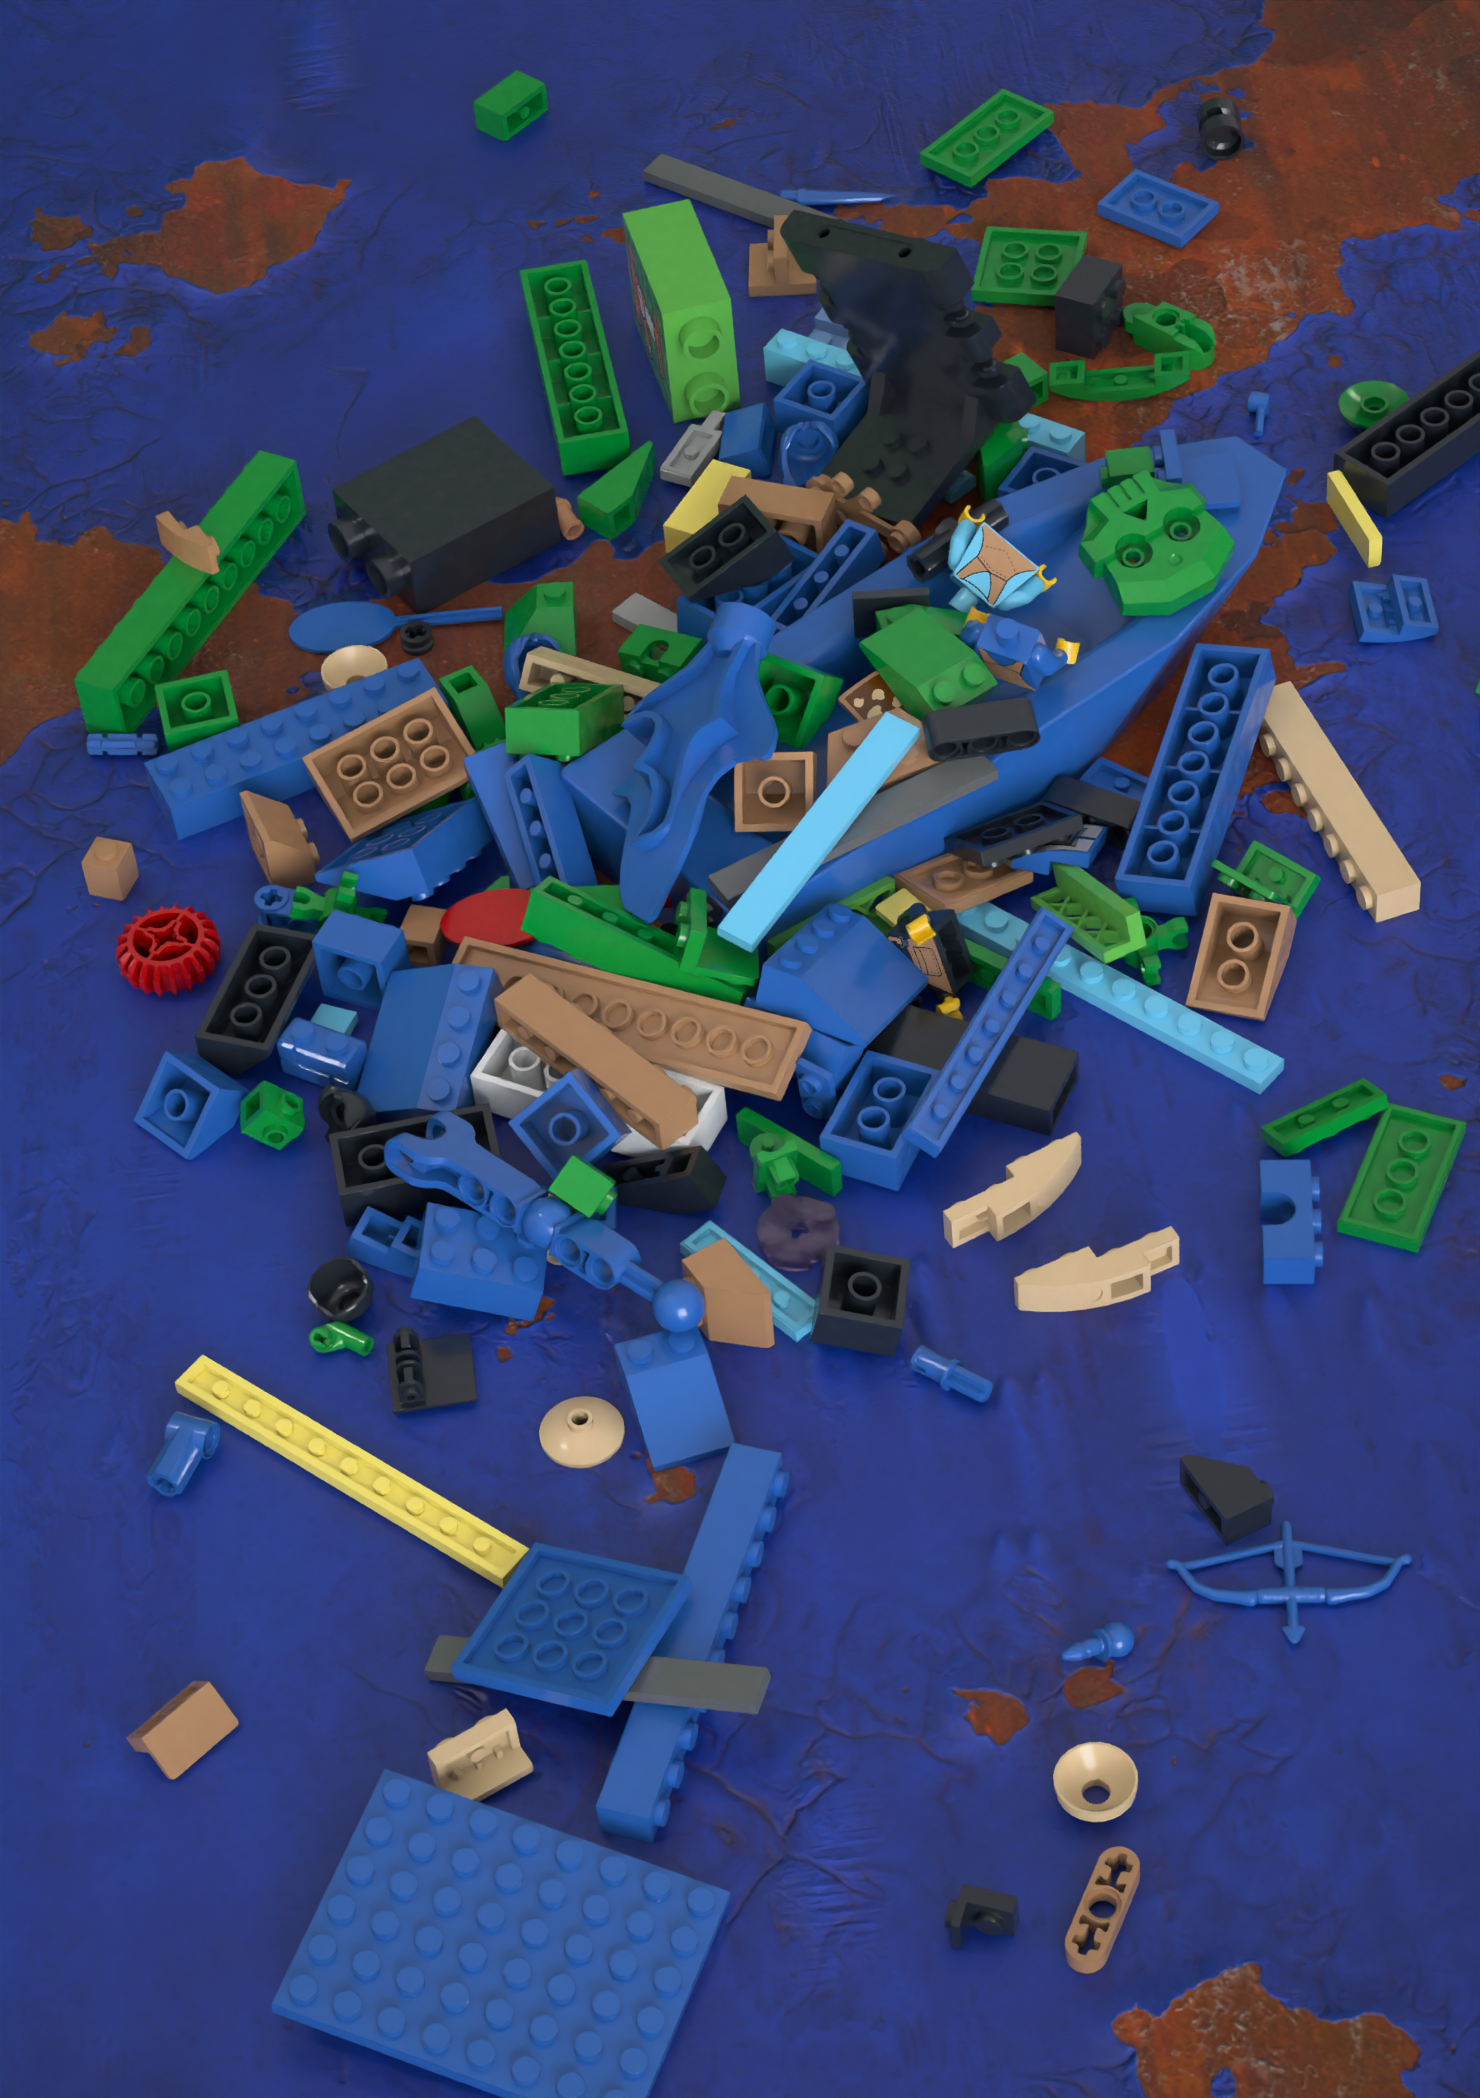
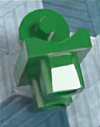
M762 1133L754 1137L749 1149L750 1158L754 1163L752 1186L756 1194L766 1190L773 1206H778L796 1198L797 1191L794 1184L799 1181L800 1176L796 1169L799 1149L794 1139L786 1141L784 1144L779 1136L772 1133Z

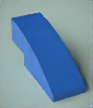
M367 1206L350 1236L345 1254L370 1265L412 1278L421 1221L407 1215L403 1223Z

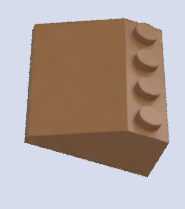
M433 687L302 757L313 784L349 840L354 843L468 782L463 758L476 752L440 694Z

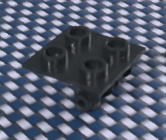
M402 1326L397 1329V1333L393 1336L394 1344L386 1345L393 1414L478 1401L470 1333L419 1340L418 1334L413 1331V1328Z

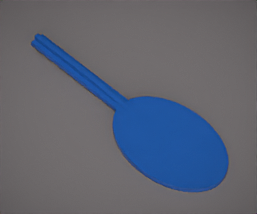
M346 601L323 605L303 613L291 623L288 632L291 642L296 647L312 653L332 654L336 650L352 645L373 647L390 637L395 629H401L403 625L410 621L419 620L427 622L430 626L501 620L503 619L502 606L395 616L391 610L376 603Z

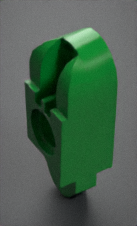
M1164 301L1157 307L1145 302L1132 303L1124 308L1123 326L1126 332L1133 335V344L1153 354L1190 351V370L1205 369L1213 363L1215 359V335L1213 328L1208 322L1196 318V314Z

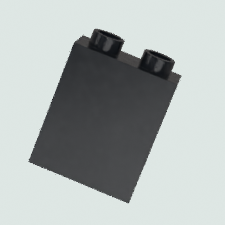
M476 416L332 489L338 520L328 524V534L336 552L348 563L358 558L366 566L369 579L382 598L388 600L397 595L415 614H425L561 542L554 486Z

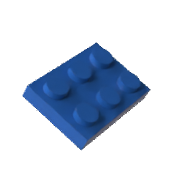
M1134 169L1097 203V215L1180 249L1219 213V202L1138 169Z

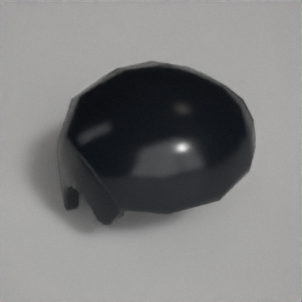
M335 1257L321 1264L311 1275L307 1287L309 1299L317 1311L330 1322L341 1321L349 1323L362 1316L373 1302V1281L368 1272L352 1257Z

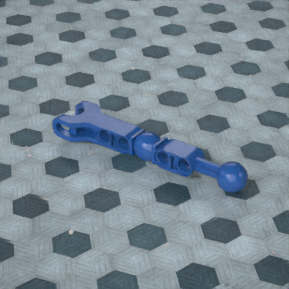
M441 1111L428 1119L426 1139H421L409 1133H401L386 1142L384 1147L385 1163L401 1179L412 1186L445 1190L500 1226L513 1228V1232L516 1234L524 1232V1235L534 1246L550 1250V1256L556 1257L564 1267L599 1289L608 1290L619 1282L652 1303L654 1318L663 1329L674 1333L690 1331L703 1318L705 1314L704 1296L694 1283L683 1279L664 1283L640 1268L641 1257L634 1244L599 1221L585 1218V1215L581 1212L574 1214L565 1201L552 1196L548 1197L549 1192L541 1189L539 1184L477 1144L473 1126L452 1112ZM400 1151H401L402 1153H404L406 1156H408L409 1158H411L412 1160H414V1161H413V1162L407 1161V1160L402 1156V1154L400 1153Z

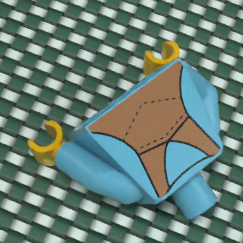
M967 505L958 519V526L951 537L948 555V565L953 571L950 579L961 588L948 603L954 611L969 613L971 606L975 607L978 603L988 611L993 610L995 607L1002 611L1011 610L1029 604L1040 593L1045 592L1056 583V577L1048 581L1042 576V570L1047 567L1043 564L1040 567L1035 565L988 524L983 522L986 517L985 514L982 513L979 519H973L968 513L971 506Z

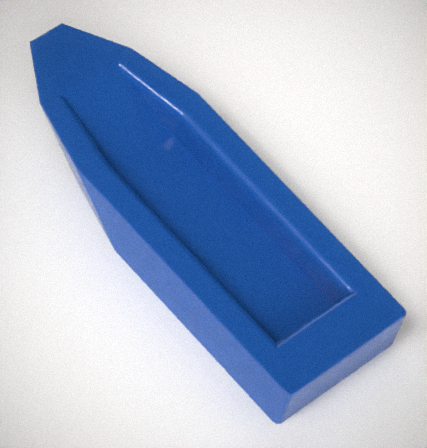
M1237 436L1177 445L1179 457L1220 453L1232 454L1235 459L1239 481L1241 505L1235 508L1206 510L1223 525L1235 542L1233 556L1214 591L1171 615L1122 616L1104 579L1094 578L1078 557L1079 544L1084 534L1089 500L1102 492L1106 493L1108 490L1107 488L1101 489L1099 481V467L1105 466V457L996 498L995 500L1002 504L1003 509L1009 515V526L998 532V534L1038 567L1043 564L1047 567L1042 570V576L1046 580L1051 581L1056 577L1057 581L1048 590L1040 593L1029 604L1007 611L999 610L996 607L988 611L978 603L975 606L976 609L986 614L991 613L1004 618H1012L1018 623L1038 629L1042 632L1045 643L1051 651L1055 650L1058 638H1064L1068 642L1080 643L1076 663H1067L1053 675L1043 676L1037 692L1005 681L996 686L985 701L992 702L1012 698H1027L1031 700L1041 738L1036 745L1028 749L985 755L998 769L997 780L820 865L758 944L759 979L757 983L760 982L763 964L768 960L767 940L817 914L828 903L835 904L887 875L894 879V875L948 853L946 852L944 837L1040 802L1058 777L1065 776L1079 780L1163 690L1257 557L1288 470ZM1150 449L1151 457H1152V462H1153V467H1154L1153 449ZM1154 468V471H1155V477H1154V478H1156V479H1157V470H1160V468ZM1180 532L1175 534L1177 537L1186 536L1184 533ZM932 535L773 636L768 652L779 654L844 679L837 697L839 698L859 681L876 671L859 647V643L868 637L855 638L852 604L853 591L929 587L930 607L953 610L948 603L961 588L950 579L953 572L950 567L924 583L914 578L913 573L908 568L906 556L933 538ZM837 699L831 716L803 750L777 741L774 752H814L817 754L818 799L827 788L828 733L855 724L856 721L839 705ZM626 729L569 763L561 770V780L572 795L592 865L615 885L620 884V866L631 804L629 800L615 797L612 792L623 781L637 773L631 767L646 748ZM734 767L719 778L707 796L699 830L693 839L690 851L669 893L672 907L663 908L657 918L662 924H675L678 904L680 901H683L690 887L706 890L723 909L722 918L712 926L717 928L731 909H728L709 887L708 876L787 838L792 833V831L735 832ZM882 894L876 897L869 909L870 911L883 901Z

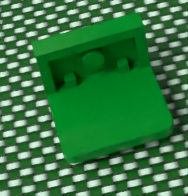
M1256 840L1252 842L1236 870L1216 859L1210 865L1220 872L1216 879L1229 886L1237 894L1247 899L1288 905L1291 907L1296 919L1300 916L1322 879L1315 873Z
M690 887L686 902H679L675 915V925H679L675 938V946L678 947L679 970L695 977L708 976L726 980L728 983L737 986L757 985L759 979L758 945L751 953L718 936L717 928L707 926L706 891Z

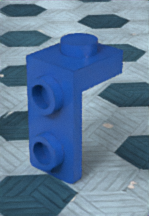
M799 1057L795 1062V1071L802 1108L815 1119L829 1121L846 1088L835 1090L831 1072Z

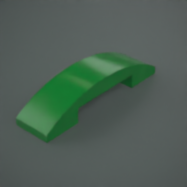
M1190 351L1154 354V365L1087 371L1085 360L1050 363L1049 389L1051 392L1087 401H1127L1157 395L1171 390L1190 379Z

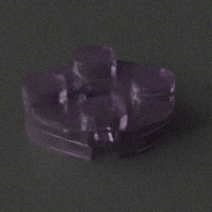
M787 1194L779 1195L772 1200L771 1206L762 1213L757 1223L756 1233L759 1249L766 1254L767 1261L783 1270L805 1271L812 1269L811 1263L818 1262L824 1257L827 1244L838 1246L840 1244V1228L834 1206L814 1198L792 1197ZM801 1229L808 1232V1234L801 1233L799 1238H793L791 1232Z

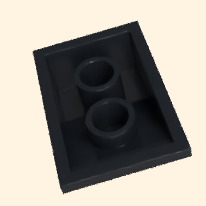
M745 494L658 560V562L688 600L693 603L765 582L776 573L782 571L784 567L796 558L776 529Z

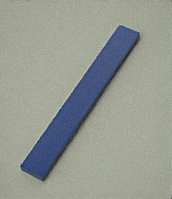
M1040 907L901 1136L932 1157L936 1158L1075 928L1044 907Z

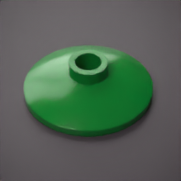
M1364 381L1350 386L1342 393L1339 399V412L1349 424L1367 430L1408 401L1409 397L1403 389L1392 383Z

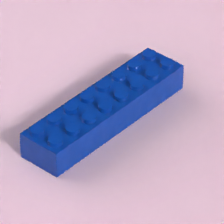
M1196 643L1114 879L1119 896L1122 899L1135 897L1140 911L1198 917L1214 869L1210 865L1214 859L1217 860L1276 682L1270 649Z
M418 657L144 762L151 794L179 841L243 816L240 792L247 790L279 802L315 788L302 757L433 687L436 688L448 709L449 704Z

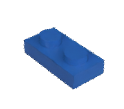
M1099 757L1079 781L1141 802L1149 778Z

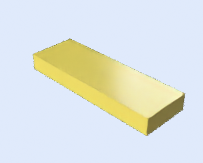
M1340 470L1327 473L1326 500L1367 567L1380 565L1382 558V536L1343 473Z

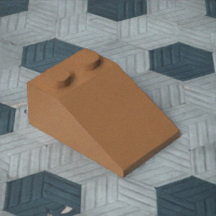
M1213 893L1186 1007L1265 1021L1289 957L1297 919L1291 907Z

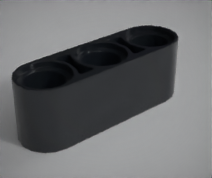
M1012 698L939 709L926 714L921 721L929 758L938 762L1024 750L1036 745L1041 738L1033 703L1027 698Z
M1065 776L1058 777L1041 799V801L1081 814L1083 824L1108 827L1105 845L1120 850H1125L1141 804L1138 800Z

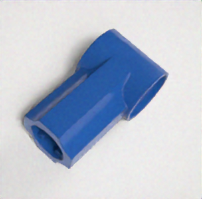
M175 1412L165 1430V1444L146 1475L148 1484L165 1496L174 1497L176 1494H181L201 1459H209L214 1454L220 1439V1425L217 1422L193 1415Z

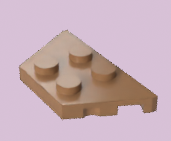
M899 707L887 712L920 728V735L875 795L943 763L929 758L921 721ZM885 713L828 733L827 787Z

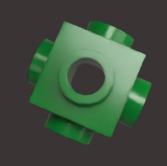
M263 1080L240 1101L241 1133L257 1141L281 1150L292 1139L297 1138L304 1129L303 1098Z

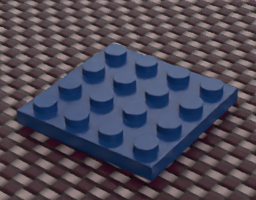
M535 1542L452 1664L451 1670L454 1679L612 1717L693 1590L690 1576Z

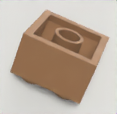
M774 752L767 761L752 760L736 764L734 766L735 832L793 831L817 801V754L814 752Z
M247 790L240 792L251 847L269 884L295 889L297 886L301 887L316 882L317 880L314 875L316 874L315 865L320 864V858L314 842L308 844L306 842L308 834L302 818L295 819L289 806Z
M725 1237L681 1260L683 1280L694 1283L703 1293L705 1314L697 1326L710 1341L767 1349L775 1345L770 1291Z

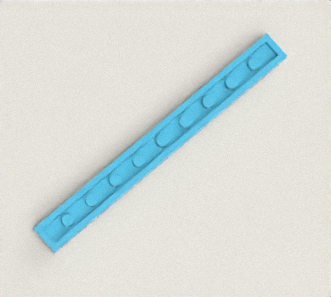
M984 902L956 914L964 936L1005 958L1010 957L1029 926L1027 922L989 902ZM1068 944L1064 945L1046 975L1060 983L1062 989L1258 1094H1261L1284 1070L1283 1058Z

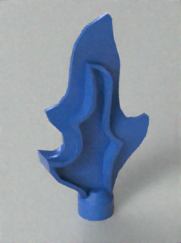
M725 602L720 604L707 634L709 642L685 668L652 690L633 707L622 723V726L645 745L646 748L631 767L637 773L623 781L612 792L615 797L629 800L631 804L620 866L619 889L624 909L647 924L652 923L658 918L690 851L693 839L699 830L707 796L716 782L738 763L752 760L767 761L772 757L776 749L779 734L758 677L759 661H762L767 655L776 631V624L768 614L745 603Z

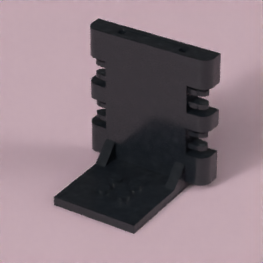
M793 210L782 224L780 234L801 271L812 274L816 279L819 278L821 280L818 301L832 323L842 325L844 329L847 328L849 330L848 336L850 339L846 345L847 352L866 385L870 387L867 414L820 474H825L831 479L839 472L847 474L854 483V489L845 497H842L846 500L859 495L867 487L874 489L881 498V504L871 512L872 515L892 526L897 525L901 520H906L912 523L918 530L999 423L1019 421L1029 412L1037 399L1020 367L998 362L996 357H992V348L1000 339L1002 333L993 316L971 311L969 307L966 308L964 296L975 282L955 247L930 242L924 238H913L849 223L843 219H832Z

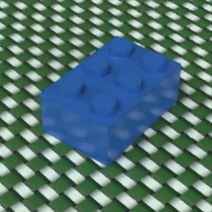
M867 1050L819 1137L820 1149L840 1161L841 1175L896 1191L899 1190L920 1151L919 1147L901 1136L940 1070Z
M428 1202L418 1232L410 1298L533 1321L543 1294L548 1250L534 1246L524 1235V1232L516 1234L513 1232V1228L500 1226L480 1212Z

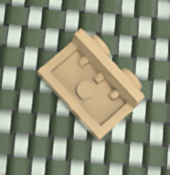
M507 1709L493 1716L490 1715L482 1718L472 1728L454 1738L442 1740L434 1749L427 1752L433 1782L436 1787L477 1802L533 1771L531 1760L520 1746L516 1722Z

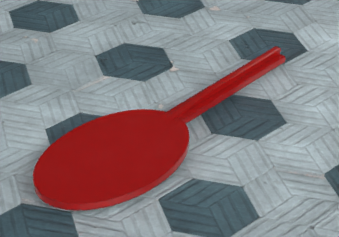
M490 890L469 896L457 902L442 916L440 928L443 936L449 942L459 947L464 936L510 948L534 940L535 938L532 935L521 930L530 899V890ZM670 894L668 895L663 908L672 907Z

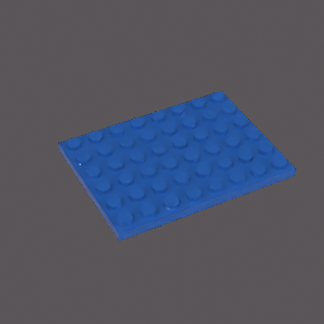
M384 1769L274 1997L272 2013L502 2098H649L730 1902L731 1892Z

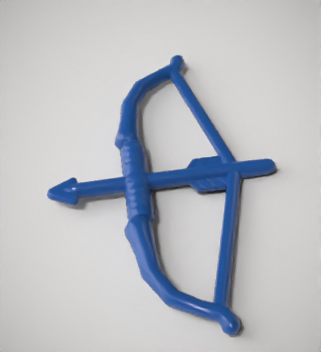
M1284 1521L1281 1524L1280 1541L1187 1562L1168 1559L1166 1566L1169 1569L1178 1571L1194 1593L1216 1602L1234 1603L1248 1607H1254L1257 1602L1258 1604H1286L1287 1626H1283L1282 1631L1291 1643L1296 1644L1305 1631V1627L1299 1625L1297 1604L1324 1603L1326 1601L1329 1605H1336L1351 1600L1369 1598L1387 1589L1401 1566L1409 1564L1412 1561V1557L1409 1554H1401L1396 1558L1296 1541L1293 1540L1291 1523ZM1274 1551L1275 1565L1284 1569L1285 1586L1239 1590L1215 1589L1198 1582L1189 1570ZM1302 1551L1390 1566L1382 1579L1366 1586L1329 1588L1324 1586H1296L1295 1569L1303 1565Z

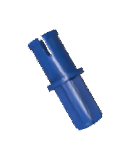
M925 1345L918 1347L912 1356L910 1369L935 1380L945 1391L953 1388L976 1401L985 1402L993 1390V1383L963 1368V1363L958 1358L951 1360Z

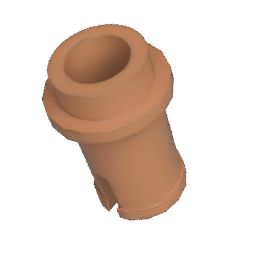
M556 497L560 530L567 540H574L583 533L584 525L572 512L570 502L567 499Z

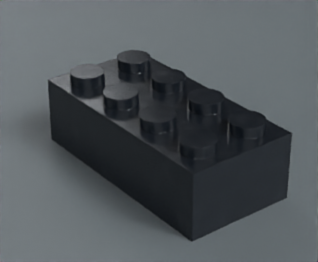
M489 1103L449 1111L470 1123L476 1133V1143L501 1159ZM435 1114L328 1134L346 1227L357 1225L367 1206L394 1218L424 1212L428 1202L445 1206L465 1204L445 1190L412 1186L394 1174L385 1163L384 1147L388 1140L401 1133H409L421 1139H426L428 1119ZM400 1151V1153L402 1154V1156H403L407 1161H409V1162H413V1161H414V1160H412L411 1158H409L408 1156H406L404 1153H402V1152Z

